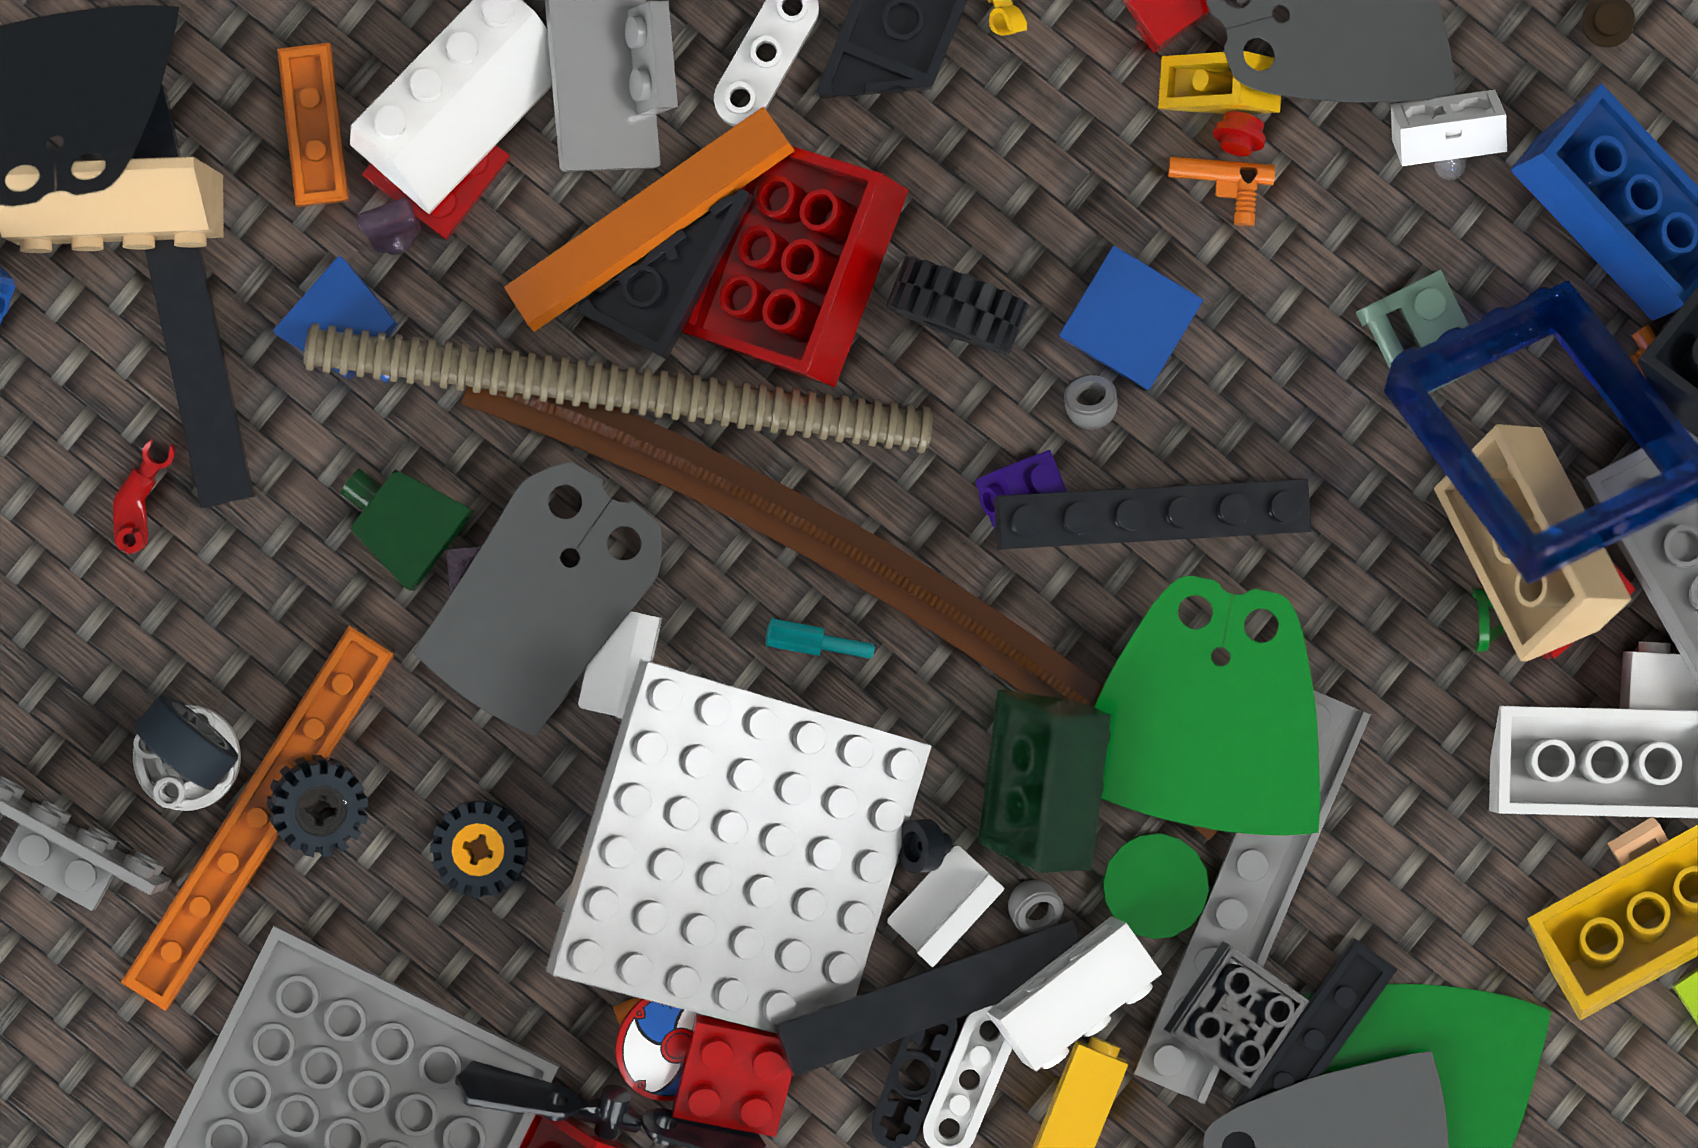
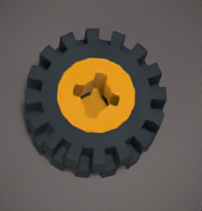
M472 801L449 811L443 817L440 824L436 826L433 832L434 839L430 844V853H433L434 859L432 864L434 870H438L441 875L440 880L445 885H450L454 888V892L478 898L488 895L492 896L509 887L521 875L529 855L527 854L528 836H525L524 826L520 819L517 820L512 814L513 812L507 807L499 806L496 802Z

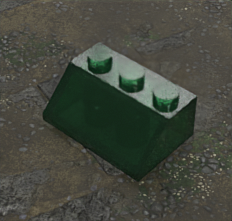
M997 690L978 844L1039 873L1091 870L1093 852L1097 842L1096 829L1100 799L1104 789L1103 776L1107 746L1111 735L1110 724L1112 715L1080 701L1010 690Z

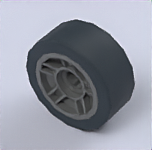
M160 694L135 724L134 729L155 754L182 776L204 789L213 790L238 761L236 750L216 729L190 708L168 695Z

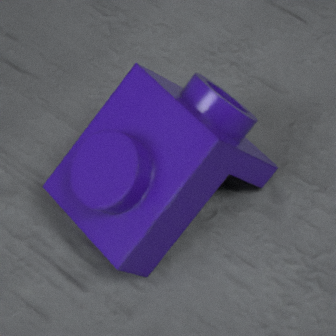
M1051 450L1000 468L975 481L979 491L981 507L989 516L994 528H996L995 496L1067 492Z

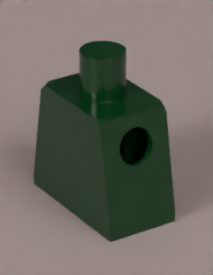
M358 468L340 492L363 510L350 528L352 532L409 591H415L475 513L473 509L396 469L385 483L381 485L362 469Z

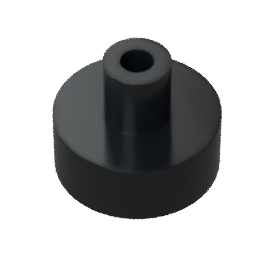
M931 819L904 822L902 824L901 849L898 855L902 866L910 873L937 870L941 866L945 854L949 853L952 849L950 835L942 833L939 825Z

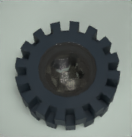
M312 755V760L306 761L304 757L295 760L296 766L289 769L287 765L279 771L283 775L279 781L273 779L270 785L273 791L272 797L267 796V806L271 813L268 816L282 840L294 851L297 852L299 849L305 856L314 857L315 852H319L322 857L332 856V849L338 847L342 852L349 848L346 842L351 837L355 840L359 838L362 834L358 829L360 823L366 825L368 815L364 811L365 807H369L368 798L364 794V787L347 766L344 767L338 760L331 757L330 760H325L322 755ZM324 808L329 809L325 810L322 814L319 815V818H317L318 813L321 812Z

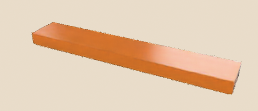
M763 106L510 282L504 289L527 325L535 332L645 256L680 229L685 228L709 211L710 207L722 198L731 196L793 153L794 149Z

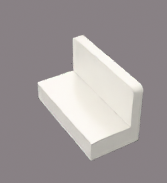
M632 611L629 612L587 665L578 702L580 708L623 718L640 659L653 663L662 618Z
M955 845L944 856L941 866L937 870L929 872L888 917L887 921L898 934L917 950V953L929 965L934 967L1005 888L964 849Z

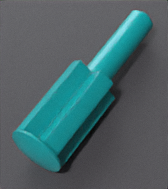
M773 617L769 621L765 637L766 648L773 647L820 656L821 650L871 659L875 650L873 643L824 635L825 628L773 619Z

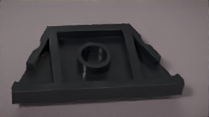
M853 0L817 88L816 96L833 98L932 90L968 0Z

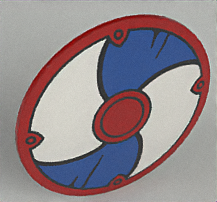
M646 999L639 1000L631 1008L617 1034L615 1058L621 1076L635 1092L652 1100L674 1101L695 1015L700 1013Z

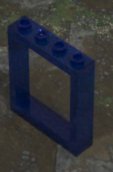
M1569 280L1550 289L1548 287H1541L1532 292L1524 301L1507 309L1504 307L1495 308L1480 321L1463 329L1454 327L1442 334L1437 341L1422 348H1408L1398 354L1391 363L1384 393L1527 584L1698 502V444ZM1553 334L1661 474L1534 534L1428 392Z

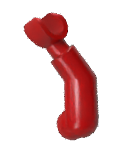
M154 438L148 440L142 449L143 462L139 468H133L115 495L113 501L114 540L118 549L124 551L125 554L137 553L148 542L145 499L157 482L154 478L158 471L172 463L176 454L173 444L170 445L168 458L164 461H156L150 455V447L153 444Z

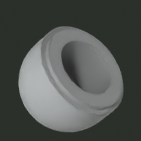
M1096 375L1080 377L1071 382L1064 393L1066 413L1070 420L1082 429L1097 430L1103 428L1112 421L1117 412L1116 388L1111 381L1104 377ZM1087 389L1097 390L1104 397L1100 403L1095 405H1083L1077 402L1079 395Z
M1032 879L1020 883L1014 888L1008 900L1009 915L1017 929L1024 934H1030L1057 924L1064 910L1063 901L1056 890L1050 884L1041 880ZM1039 902H1048V912L1044 918L1030 920L1025 917L1027 911L1033 905Z

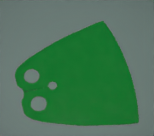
M1184 576L1170 584L1151 606L1109 674L1074 751L1065 780L1111 803L1186 825L1255 835L1288 836L1319 833L1320 775L1316 703L1305 639L1298 616L1291 602L1281 594L1260 589H1252L1240 595L1228 593L1215 580L1196 576ZM1191 595L1204 597L1212 607L1210 622L1200 629H1192L1185 626L1178 616L1180 603ZM1266 609L1276 616L1278 631L1276 636L1270 641L1256 642L1247 636L1244 629V621L1251 611ZM1223 646L1230 653V660L1226 665L1218 666L1212 661L1211 654L1213 650Z
M1387 984L1322 1075L1389 1058L1431 1051L1443 1092L1449 1148H1512L1521 1126L1548 1031L1551 1010L1521 999L1474 989L1427 984ZM1313 992L1303 994L1302 996L1308 1000Z

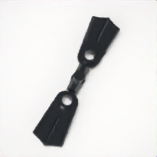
M471 1061L466 1069L459 1073L455 1079V1084L462 1091L465 1105L524 1114L525 1112L540 1114L552 1121H564L579 1112V1120L594 1123L595 1134L603 1139L610 1140L616 1138L619 1129L637 1133L641 1129L642 1124L648 1137L660 1145L676 1144L686 1148L766 1147L759 1134L673 1118L672 1110L650 1109L644 1113L642 1118V1115L637 1114L629 1106L630 1092L618 1085L605 1086L600 1099L596 1098L585 1103L581 1102L579 1096L567 1087L477 1061Z

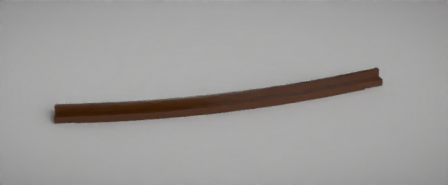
M473 387L466 388L461 403L466 407L561 441L655 481L764 534L825 567L952 644L1035 701L1079 735H1082L1104 687L994 608L864 528L725 455L630 412L628 414L622 413V409L614 406L612 411H606L605 405L597 404L596 409H590L588 407L589 403L580 402V406L575 407L572 406V401L564 400L561 405L555 403L556 398L547 397L546 402H540L539 396L531 395L530 400L522 399L523 394L514 393V397L509 398L506 397V392L497 391V395L494 396L489 394V389L481 388L480 393H473ZM1192 826L1207 840H1210L1218 831Z

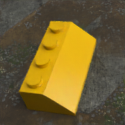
M1698 825L1527 919L1554 978L1580 1021L1698 956Z

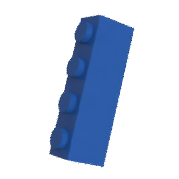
M1601 83L1545 129L1512 166L1510 171L1653 321L1679 310L1698 287V185Z

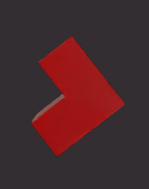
M1122 0L1137 21L1135 28L1153 54H1156L1210 15L1206 0Z

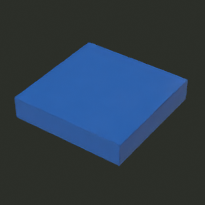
M1113 245L1058 337L1146 391H1149L1204 300Z

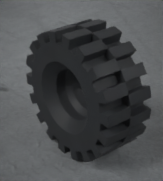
M905 256L886 304L887 309L896 312V314L911 319V321L949 335L954 339L968 342L976 347H983L989 351L999 352L1004 355L1010 354L1029 306L1023 299L1013 296L1010 292L998 289L990 283L977 280L965 273H959L949 267L939 266L931 261L921 260L912 256Z

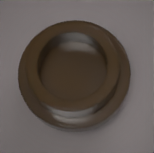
M1591 0L1582 13V30L1587 39L1593 44L1605 48L1615 47L1626 41L1632 34L1635 26V14L1631 5L1626 0Z

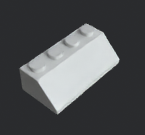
M472 0L351 125L350 145L424 211L430 214L552 87L547 28L536 12L522 0Z
M1499 706L1490 757L1489 811L1505 814L1698 818V711Z

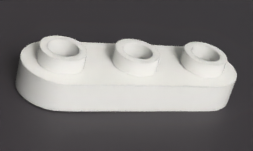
M786 0L765 1L715 89V108L719 117L731 126H736L763 106L767 109L817 21L819 15L818 0H799L803 8L795 16H789L784 13L782 5ZM762 44H771L777 51L775 58L768 62L761 61L756 56L758 47ZM739 89L745 90L750 94L749 103L742 108L735 107L730 102L731 94Z
M996 1004L969 1013L964 1021L923 1121L924 1139L930 1148H970L975 1140L1012 1050L1000 1031L993 1039H985L979 1033L981 1024L991 1020L986 1012ZM967 1069L975 1070L980 1077L978 1084L973 1088H965L959 1082L960 1074ZM951 1118L958 1122L959 1131L956 1135L946 1137L940 1133L939 1125L944 1119Z

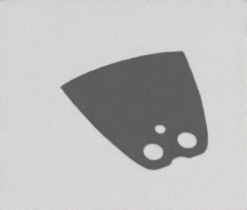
M1206 0L1210 13L1219 19L1226 29L1227 41L1224 45V53L1232 74L1240 83L1252 89L1289 97L1354 103L1424 101L1455 95L1450 46L1437 0H1251L1243 8L1231 7L1224 0ZM1283 5L1288 9L1290 17L1287 22L1279 23L1274 17H1271L1273 16L1272 11L1275 6ZM1260 38L1271 45L1274 51V62L1270 68L1258 71L1252 69L1244 59L1243 50L1249 40Z
M1431 1051L1403 1055L1343 1069L1280 1089L1225 1113L1207 1128L1203 1139V1148H1222V1143L1226 1136L1232 1132L1240 1131L1251 1136L1254 1140L1255 1148H1449L1443 1092Z

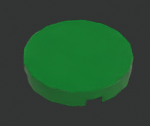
M1162 833L1138 835L1121 845L1109 859L1102 881L1105 903L1113 917L1127 923L1134 934L1150 939L1173 937L1191 927L1203 912L1209 893L1207 870L1197 852L1181 839Z

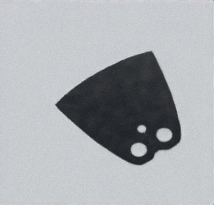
M157 5L106 7L48 15L0 26V205L15 207L40 201L50 193L60 191L76 196L106 190L119 179L137 148L155 106L174 39L179 7ZM53 136H61L64 138V144L59 149L50 150L46 147L47 140ZM98 154L105 159V169L94 178L80 179L72 173L74 162L83 155ZM55 161H56V181H55ZM21 165L35 167L39 171V179L31 188L15 191L6 186V176L14 168Z

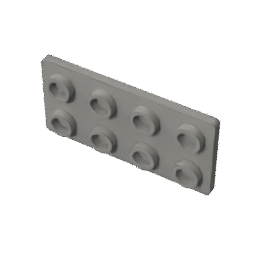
M545 0L560 169L563 172L653 169L659 167L661 161L656 115L678 107L669 1Z
M0 776V813L19 823L0 861L91 911L97 909L114 876L149 895L168 888L171 879L161 874L164 865L137 851L134 856L114 848L118 840L93 826H89L88 830L79 829L68 823L72 816L70 813L48 801L43 800L41 805L28 801L22 797L25 791L23 787Z

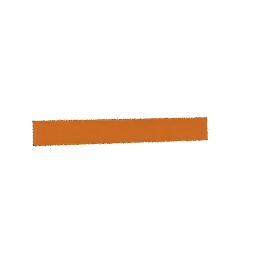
M348 626L121 981L122 984L165 1011L169 1009L279 837L268 816L271 813L267 806V796L272 797L273 791L270 785L273 779L279 781L283 776L279 771L286 765L289 769L296 766L295 760L304 757L306 761L312 760V755H322L325 760L329 759L395 653L353 626ZM306 793L301 797L300 802L302 801Z

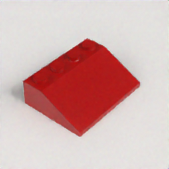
M792 146L794 149L793 153L741 188L752 194L754 199L682 333L835 388L909 190L880 172Z

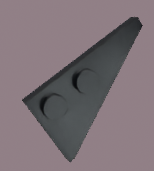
M740 188L736 194L722 198L709 208L710 213L687 230L680 229L650 251L642 263L637 266H630L616 276L618 280L591 300L586 298L582 301L576 311L655 354L668 359L754 196Z

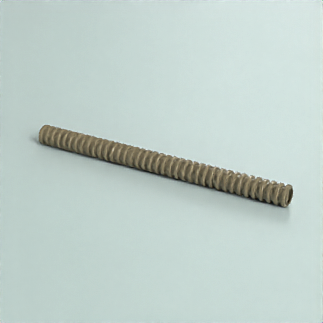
M312 323L311 328L308 327L304 364L306 365V370L313 371L315 366L323 367V372L330 373L331 368L339 369L340 375H347L348 370L356 371V376L362 378L365 373H372L373 379L380 380L381 375L390 376L389 380L391 382H397L398 377L406 378L407 384H414L416 379L423 380V386L430 387L431 382L440 383L439 387L447 389L448 384L456 385L457 391H463L464 386L473 387V393H480L481 388L489 389V394L494 396L497 395V391L506 392V397L513 398L514 393L523 394L522 399L530 400L531 395L539 396L540 402H546L547 397L556 398V404L562 405L564 400L572 401V406L579 407L580 402L589 403L588 407L590 409H596L597 404L605 405L606 411H612L615 406L622 407V413L627 414L630 412V409H637L638 415L645 416L647 411L654 412L656 418H662L663 413L671 414L672 420H678L681 415L687 416V421L693 423L696 421V418H703L704 424L711 425L713 420L720 421V426L727 427L729 422L736 423L738 429H744L746 424L753 425V431H761L762 427H769V432L774 434L778 432V429L786 430V435L793 436L795 431L802 432V437L810 438L811 433L818 434L819 440H826L827 436H834L835 442L840 443L843 442L844 438H850L851 444L858 445L860 440H865L870 447H875L876 443L879 442L883 443L885 449H891L894 444L900 445L901 451H908L909 447H916V452L922 454L928 449L931 439L933 413L930 407L923 406L921 411H917L914 409V405L907 404L905 409L898 408L897 402H890L889 406H882L881 400H874L872 404H866L865 398L858 397L856 402L849 401V396L842 395L840 400L833 399L832 393H825L823 398L816 397V391H808L807 395H800V390L795 388L791 390V393H785L783 387L776 386L774 391L767 390L766 384H760L758 389L751 388L750 382H743L742 386H734V380L729 379L726 380L725 384H719L718 379L715 377H711L709 382L701 381L700 375H694L693 379L690 380L685 379L684 373H677L676 377H668V371L661 370L660 375H654L649 368H645L643 373L635 372L634 366H628L627 371L619 370L618 364H611L610 368H602V362L595 361L594 366H588L583 359H578L577 364L569 363L568 357H562L561 362L552 361V355H545L544 359H537L536 353L532 352L528 353V357L519 356V351L512 350L511 355L503 354L502 348H495L494 353L486 352V346L479 345L478 350L469 349L470 345L462 343L461 348L453 347V342L446 341L445 346L436 345V339H429L428 344L419 343L420 338L415 336L412 337L411 341L403 340V335L396 334L395 339L386 338L385 332H379L378 337L370 336V331L364 329L361 334H354L353 328L346 327L344 332L336 331V326L329 325L328 330L320 329L319 323Z

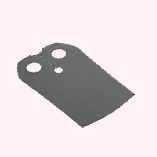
M572 462L548 467L531 475L520 484L464 576L412 651L428 668L468 701L534 737L594 656L652 586L661 566V525L635 502L625 503L611 499L602 486V479ZM561 485H570L576 488L582 497L580 511L569 519L556 517L548 506L550 493ZM621 526L634 529L641 539L639 553L629 560L615 558L607 547L610 533ZM567 548L576 549L580 556L579 563L575 567H565L560 560L562 551Z

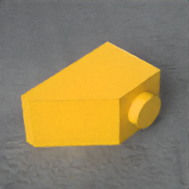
M1243 51L1244 59L1252 69L1264 71L1270 68L1274 62L1273 57ZM1224 52L1162 56L1158 109L1225 114L1230 111L1247 114L1280 113L1281 95L1258 91L1240 83L1232 74Z

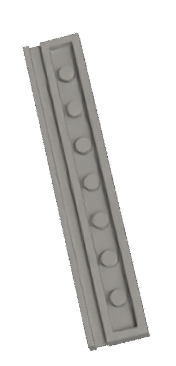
M1315 690L1320 775L1319 833L1288 836L1234 833L1207 896L1204 910L1198 917L1133 1070L1135 1075L1203 1104L1207 1100L1220 1068L1165 1031L1164 1028L1222 941L1230 944L1263 968L1371 714Z

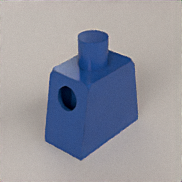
M339 255L273 329V332L305 352L308 327L311 328L312 323H319L320 329L328 330L329 325L336 326V331L344 332L346 327L353 328L354 334H361L363 329L369 330L370 336L378 337L379 332H385L386 338L393 334L399 324L352 265ZM331 368L332 370L339 373V369ZM348 370L347 375L342 376L351 380L356 376V371ZM381 375V380L387 384L390 382V376Z

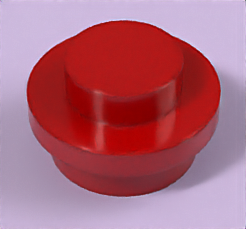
M1226 112L1223 115L1222 121L1216 123L1213 130L1214 138L1221 143L1220 147L1225 152L1236 156H1249L1251 152L1260 151L1264 148L1266 137L1262 133L1264 123L1257 117L1244 112Z

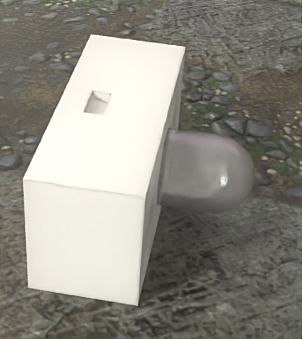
M1496 90L1391 104L1392 142L1402 166L1434 162L1437 175L1444 180L1450 181L1458 179L1464 173L1466 157L1507 152L1506 113Z

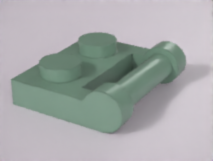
M1441 270L1355 312L1362 327L1368 325L1400 388V391L1396 392L1402 406L1488 364ZM1397 309L1431 375L1421 380L1418 379L1386 316Z

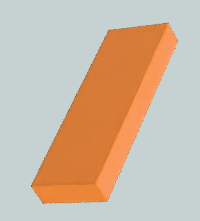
M330 43L279 48L277 53L295 205L297 207L348 202L350 201L332 45Z

